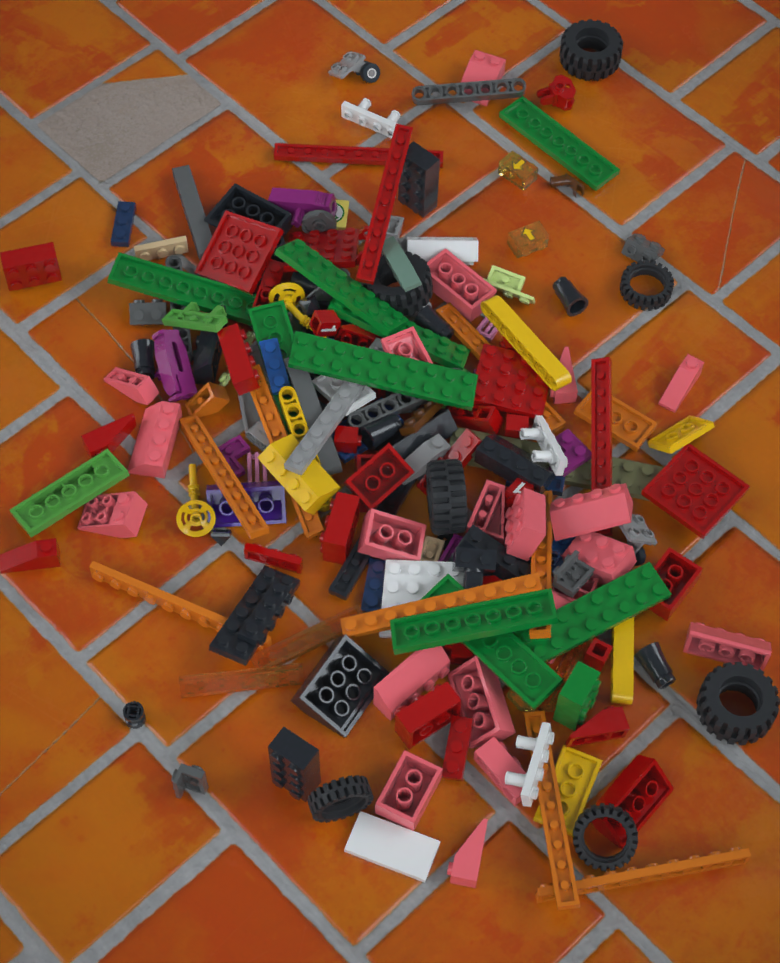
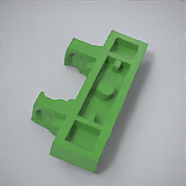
M191 302L183 310L172 309L161 319L165 326L218 333L228 322L227 313L223 306L217 305L210 313H202L196 302Z

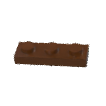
M428 400L423 402V406L414 411V415L404 421V425L399 429L401 435L417 433L444 404Z

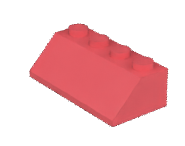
M446 248L427 262L431 272L433 292L447 304L450 302L469 322L483 313L480 307L481 302L493 297L497 292L496 288Z
M161 401L145 409L128 466L129 473L165 479L180 426L179 419L182 418L181 405L179 403Z
M626 483L613 484L608 488L594 489L589 493H578L572 497L559 498L551 502L550 516L555 541L631 523L633 501Z
M691 622L687 631L683 652L723 663L731 662L732 665H735V662H742L745 666L751 664L754 665V669L764 671L772 649L771 643L761 638H751L741 633H731L722 628H712L702 623Z
M442 646L415 651L374 686L373 704L390 721L395 717V713L400 707L413 703L415 698L425 690L427 692L431 690L439 678L443 679L449 673L450 659Z
M473 657L448 673L451 687L462 700L460 716L473 718L474 720L469 748L481 747L493 737L498 742L503 741L516 733L499 678L478 657Z

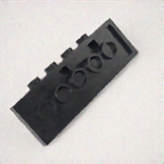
M264 566L210 643L209 650L246 666L258 647L265 643L268 632L273 631L276 620L283 616L286 605L291 604L294 593L300 585V580Z

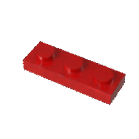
M246 542L245 559L301 574L303 559L298 555L286 554L274 548L268 549L257 543L250 544Z
M452 715L442 767L443 779L463 781L474 722L473 718Z

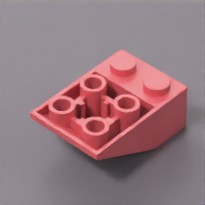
M135 491L100 494L86 503L77 528L118 538L137 537L148 504Z

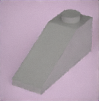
M440 434L425 441L405 459L415 472L402 483L403 485L425 474L427 463L437 460L439 457L443 458L451 448Z

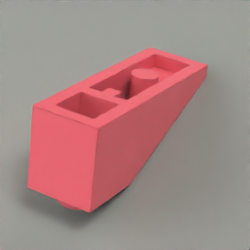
M565 347L560 362L569 371L572 382L556 391L549 387V396L553 397L554 404L573 403L577 399L578 390L569 347Z
M688 354L659 401V405L675 413L701 375L704 362Z
M115 367L104 378L106 383L138 403L148 405L159 394L150 376Z
M488 819L481 821L455 854L454 862H449L447 875L451 876L450 883L476 888Z

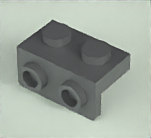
M633 234L627 238L621 253L637 262L642 260L644 263L645 260H649V263H652V261H656V259L663 255L665 249L659 243L647 240L642 234Z
M153 299L150 303H145V300H134V303H129L130 325H164L161 319L167 315V303L163 302V299Z
M577 550L571 555L568 554L560 567L557 566L552 573V577H554L552 586L570 597H573L594 574L595 570L578 559L579 551Z
M181 763L179 769H175L171 782H173L176 798L181 799L185 788L204 795L206 794L208 783L205 771L201 767L196 765L188 766Z

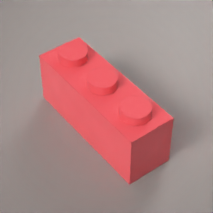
M493 737L474 752V760L509 801L516 806L522 801L520 795L522 787L505 784V775L507 771L519 774H526L527 772L521 768L519 760L507 752L505 744L502 741L498 742Z

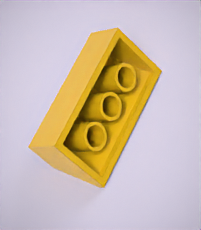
M290 434L271 443L257 458L302 509L314 515L341 487L315 458L302 476L284 468V463L300 443L293 434Z

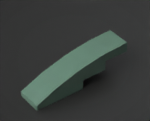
M391 236L385 239L382 254L403 290L407 292L421 286L422 283L395 237Z

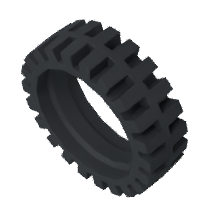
M639 260L637 264L633 262L631 266L628 265L626 270L623 271L620 282V294L624 296L625 302L628 301L630 306L634 304L636 309L640 306L643 311L648 308V311H652L653 307L657 310L660 306H665L671 298L674 287L672 273L668 272L666 266L662 268L663 264L659 263L656 265V261L649 263V260H645L643 263L642 260ZM639 275H649L658 279L663 284L664 290L657 295L651 296L639 294L630 286V280Z
M351 775L345 779L341 777L337 781L334 779L331 783H325L323 787L316 788V791H312L311 795L308 796L307 801L313 819L317 822L323 823L325 821L327 823L331 820L334 822L340 818L342 820L346 816L351 817L354 813H359L361 809H366L367 805L372 803L371 801H373L374 797L366 777H359V775L352 777Z
M600 803L599 806L595 804L590 809L586 808L583 814L578 816L573 829V844L578 857L584 860L586 865H592V868L596 870L601 868V871H606V869L612 871L616 867H623L624 863H628L631 857L634 856L638 845V832L633 818L630 817L627 811L624 812L621 807H614V804L611 803L609 805ZM596 818H614L625 828L627 834L626 844L616 855L608 857L599 856L591 852L586 846L584 831L588 824Z

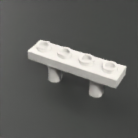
M364 98L358 106L346 101L342 103L341 117L389 138L393 137L396 122L400 119L398 111L393 110L387 118L368 111L371 101L367 98Z
M536 415L532 428L520 429V439L536 440L541 450L532 451V461L548 462L555 476H563L568 459L544 417Z
M542 722L539 735L536 738L517 736L516 748L533 751L527 773L519 774L507 771L505 784L522 787L520 795L523 806L531 807L533 799L536 800L538 797L539 788L537 785L543 779V765L548 762L549 745H553L555 733L551 729V723Z

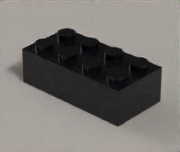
M413 141L409 144L398 187V200L403 205L412 209L414 213L424 218L437 207L440 159Z
M283 727L268 746L272 782L277 787H284L290 791V795L295 799H302L306 802L311 792L315 791L321 783L319 749L286 727Z

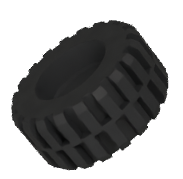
M588 19L587 21L580 20L578 23L575 22L562 35L559 53L560 63L566 71L568 70L570 75H575L578 79L583 78L585 81L605 79L608 75H612L619 67L623 50L622 37L614 27H610V24L606 22L602 23L601 20L593 21V19ZM583 48H593L599 50V52H589L583 50Z
M405 252L422 283L421 286L405 292L401 286L388 287V285L398 281L394 277L384 255L382 256L381 254L374 285L362 283L363 287L372 291L375 294V298L379 297L380 301L387 302L389 306L401 312L404 316L414 315V312L421 311L423 306L428 304L433 294L431 272L427 262L417 254L412 255L411 252Z
M458 459L432 460L426 465V491L431 531L435 535L463 533L467 527V496L462 462Z
M731 662L724 663L723 667H715L705 677L697 696L696 704L698 706L696 711L697 715L701 716V724L707 726L706 731L710 735L714 733L717 735L716 739L720 741L725 739L727 744L734 745L735 742H738L739 745H746L747 741L751 744L757 742L758 738H763L768 730H770L779 712L780 697L777 696V687L772 686L773 680L769 676L765 677L764 671L754 669V665L751 664L745 666L742 662H735V665H732ZM726 691L741 692L752 700L756 713L750 716L734 715L724 708L719 695Z

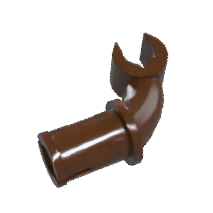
M567 173L562 176L550 177L551 188L571 186L575 197L577 190L582 192V196L584 195L585 186Z

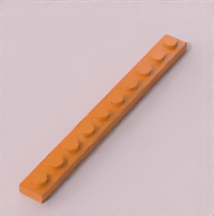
M450 302L436 309L435 312L454 329V335L479 360L483 343L491 344ZM546 402L543 417L552 433H555L565 427L566 421Z
M260 364L254 366V369L257 368L261 377L258 380L260 388L250 391V394L271 444L288 436L262 367ZM290 495L306 538L309 540L320 535L322 531L325 532L319 512L317 511L314 515L305 512Z
M195 414L179 419L181 428L249 538L254 539L269 534L268 525L198 415Z
M552 490L543 493L546 500V535L531 556V574L539 573L543 590L552 589L553 528L550 516L551 502H553ZM551 625L529 629L530 639L551 638Z
M92 561L89 566L91 576L96 581H104L117 590H125L133 597L139 596L149 604L160 605L168 612L174 611L184 619L197 621L203 627H211L219 632L228 619L98 562ZM267 635L265 643L260 645L257 650L269 652L272 646L271 636Z
M532 573L341 618L342 633L352 639L390 630L391 619L543 590L539 573Z
M544 710L524 713L527 737H538L542 722H546ZM549 745V759L543 765L544 776L542 781L538 782L537 787L539 788L538 800L557 909L559 911L580 908V901L551 745Z
M735 847L730 849L729 852L721 853L720 851H714L704 857L693 855L688 857L687 860L679 861V859H672L667 861L666 864L661 865L651 863L646 865L645 868L640 869L630 867L625 869L624 872L619 873L608 871L603 876L598 877L587 875L582 880L576 881L578 895H584L747 864L751 858L749 848ZM545 883L540 885V888H537L535 894L537 903L556 900L552 883Z

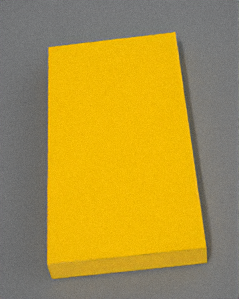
M563 745L555 764V771L567 835L573 837L575 822L584 811L603 760ZM538 806L533 821L543 824L540 806Z

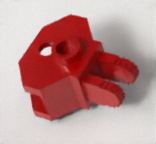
M557 75L553 82L549 83V87L539 89L536 95L538 98H541V105L552 104L553 107L556 106L567 111L571 110L574 105L576 89L570 78L564 75Z

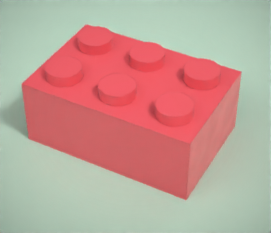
M524 488L520 494L516 495L514 504L505 513V518H507L505 545L507 554L528 561L546 535L545 495Z
M371 508L363 518L357 552L383 560L420 561L426 525Z
M596 532L576 536L562 554L564 561L568 554L571 555L575 550L579 551L578 559L595 569L594 574L589 579L597 578L599 579L598 583L603 585L628 573L637 562L633 546Z
M404 750L375 804V814L414 831L442 778L443 768Z

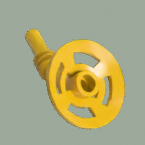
M291 282L275 286L269 293V302H277L274 301V297L278 293L280 295L278 301L284 300L286 310H289L300 321L299 324H303V327H306V329H311L309 326L311 318L303 315L295 307L298 305V303H295L296 297L301 295L300 300L305 299L304 289L300 285Z
M189 464L190 484L188 485V495L191 497V501L184 503L179 508L176 521L179 529L184 534L191 537H201L213 529L216 516L213 508L208 503L198 499L200 496V486L197 484L196 464ZM206 511L210 512L211 518L209 523L207 522L208 515ZM183 512L185 513V514H184V520H185V524H184V525H183L182 520H181V515H182ZM188 514H190V520H189V521H188V519H187V515H188ZM202 525L204 528L198 531L190 530L191 526Z

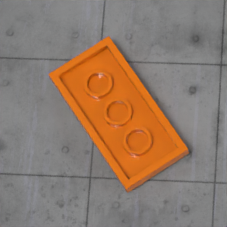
M591 391L574 410L576 416L591 424ZM612 396V438L637 452L657 427V422Z

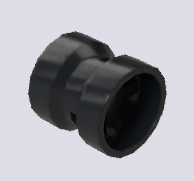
M132 701L124 706L123 716L127 726L133 729L142 727L146 721L142 704Z

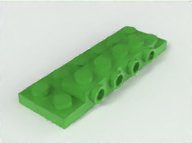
M106 449L10 509V512L32 538L130 475L119 460Z

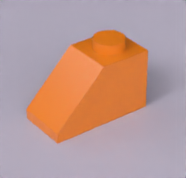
M208 382L185 405L189 416L197 414L201 418L219 412L230 402L225 386Z

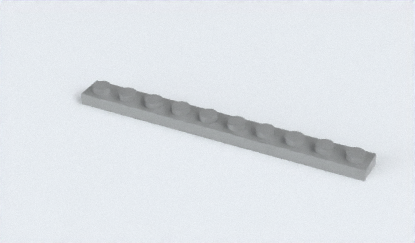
M376 337L369 348L384 352L381 339ZM348 381L343 382L284 463L286 470L301 476L349 411V408L364 390L365 385Z

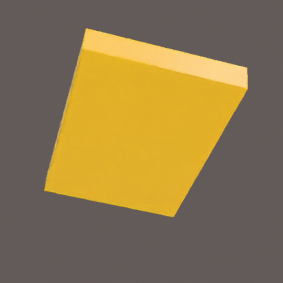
M689 415L648 440L647 443L649 448L672 454L715 426L713 421Z

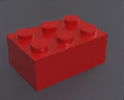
M53 242L0 252L9 291L62 281Z
M388 443L344 482V485L353 495L360 496V503L369 511L380 504L415 471Z
M337 492L335 499H331L329 508L331 513L326 516V530L321 532L319 542L321 543L320 552L323 553V561L343 565L349 555L360 518V496Z
M670 547L656 563L654 569L672 595L670 598L649 608L650 611L666 621L669 620L698 582L703 570L702 567Z
M447 681L442 685L437 684L431 689V692L426 695H419L413 703L408 706L404 705L395 713V732L406 747L411 749L450 724L452 715L460 716L462 700Z

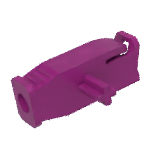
M272 188L268 199L269 202L292 214L291 225H295L296 228L301 226L302 219L308 212L324 210L330 212L335 217L338 207L334 193L328 194L314 190Z
M159 330L152 335L155 358L158 365V370H156L154 375L158 377L159 381H162L166 393L172 396L168 399L169 402L188 400L197 393L186 347L180 337V331Z

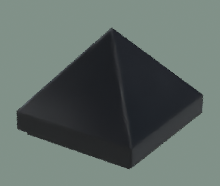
M315 295L298 301L304 315L311 316L314 310H322Z
M214 529L211 532V537L220 546L232 535L231 530Z

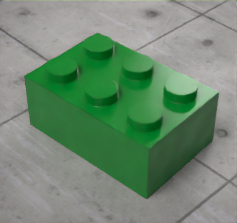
M580 661L577 662L559 693L553 717L554 721L573 731L576 730L578 725L582 726L584 724L588 710L593 708L597 700L596 696L602 682L599 680L601 672Z

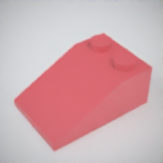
M475 50L469 60L461 83L502 79L505 73L506 59ZM488 88L481 89L483 93L490 91ZM466 89L465 93L467 95H470L473 93V91L471 89ZM490 100L471 102L487 106Z
M414 326L380 340L386 353L433 364Z

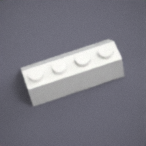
M407 237V251L411 252L412 255L417 254L428 262L446 248L464 264L474 265V262H478L479 241L477 237Z

